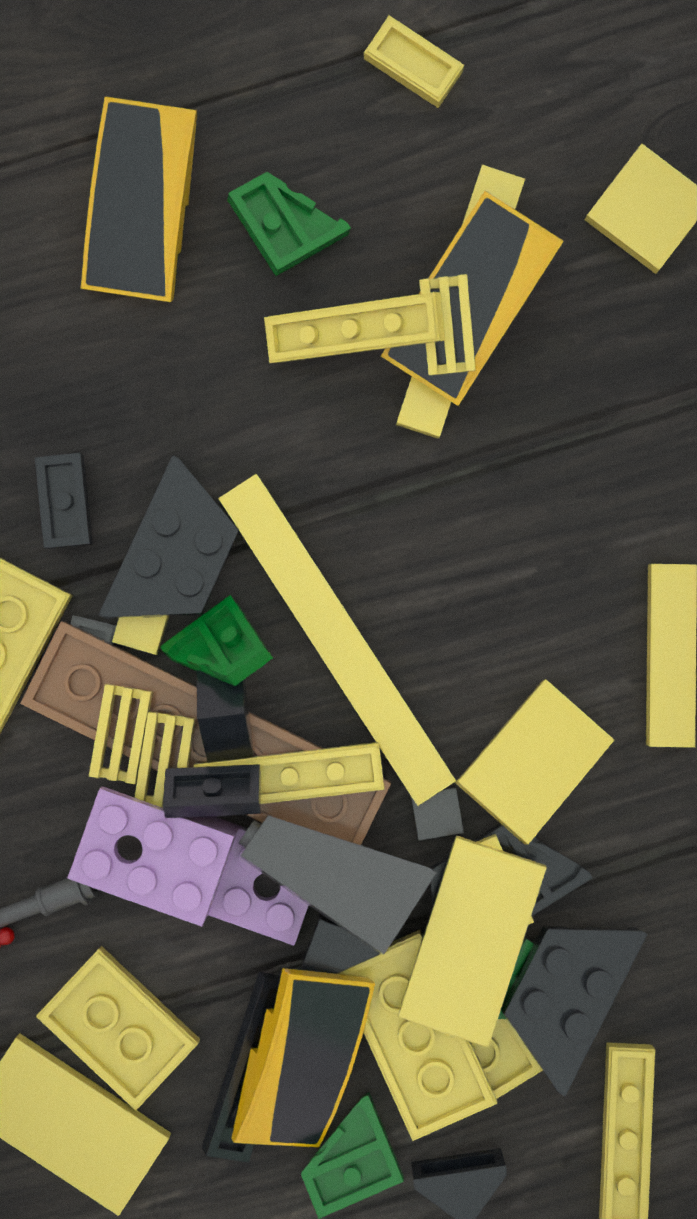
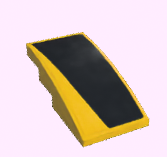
M113 97L104 98L90 189L81 289L166 302L174 300L177 259L182 247L185 206L189 204L197 110Z
M484 191L428 278L437 279L438 277H454L467 274L476 371L429 376L426 343L387 348L383 351L381 357L459 406L564 241L489 192ZM450 287L456 363L465 362L459 288ZM432 289L431 292H440V289ZM444 341L435 342L437 364H446Z
M282 969L274 1009H266L258 1048L250 1049L231 1138L234 1143L320 1147L336 1114L349 1080L365 1029L375 982L369 977Z

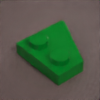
M265 172L228 193L227 201L275 276L348 236L351 230L346 221L340 218L337 222L315 208L316 202L302 193L291 191L286 183L269 172Z
M231 595L160 646L161 650L171 661L196 671L200 670L233 686L239 684L273 659L248 618Z
M370 1092L364 1094L301 1172L318 1219L404 1182V1175Z

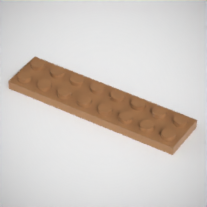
M65 621L60 622L20 704L95 740L105 684L152 691L151 712L196 718L188 768L194 767L195 763L207 762L197 721L196 685ZM115 695L107 740V747L111 749L113 748L122 697ZM132 698L122 753L127 757H130L140 702V699ZM249 712L254 756L323 749ZM158 723L151 765V768L158 771L165 723ZM175 725L169 769L177 768L183 726ZM383 778L384 790L261 804V814L246 815L262 823L269 815L361 845L391 785V781Z

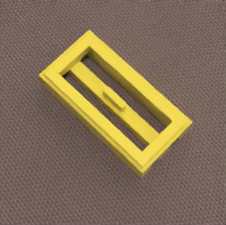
M467 274L454 277H438L437 279H420L421 294L430 293L432 289H440L445 333L446 364H437L436 343H426L428 375L476 371ZM450 287L459 288L465 362L456 363Z
M105 684L89 777L125 781V783L129 784L137 783L147 715L150 712L153 695L152 691ZM115 695L122 697L109 768H105L103 763ZM132 698L140 699L128 771L120 770L129 713Z
M148 712L135 798L163 808L165 769H169L175 725L183 726L177 768H188L196 718ZM158 723H165L154 796L147 795Z

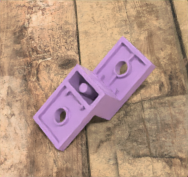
M106 787L99 788L67 878L199 926H203L209 915L291 945H295L309 906L282 886H280L279 892L272 897H263L256 892L254 880L263 873L241 859V854L245 848L238 844L248 828L214 816L165 818L162 807ZM131 835L141 842L143 851L140 858L131 861L121 857L118 853L117 844L122 836Z

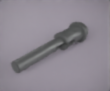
M67 878L45 887H39L35 891L34 896L0 908V928L38 913H42L47 917L51 913L78 903L86 906L92 902V898L98 896V889Z

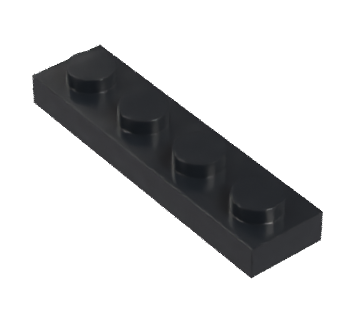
M260 971L258 973L202 1144V1149L206 1156L249 1163L255 1144L234 1143L231 1138L250 1049L258 1048L266 1009H274L281 978L279 975Z

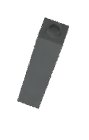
M269 815L262 825L254 820L238 843L245 848L241 854V859L378 954L383 955L436 875V872L429 867Z

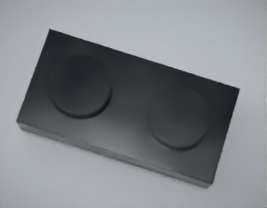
M82 453L35 457L44 549L93 545L84 455Z
M260 764L165 769L163 795L165 818L261 814Z

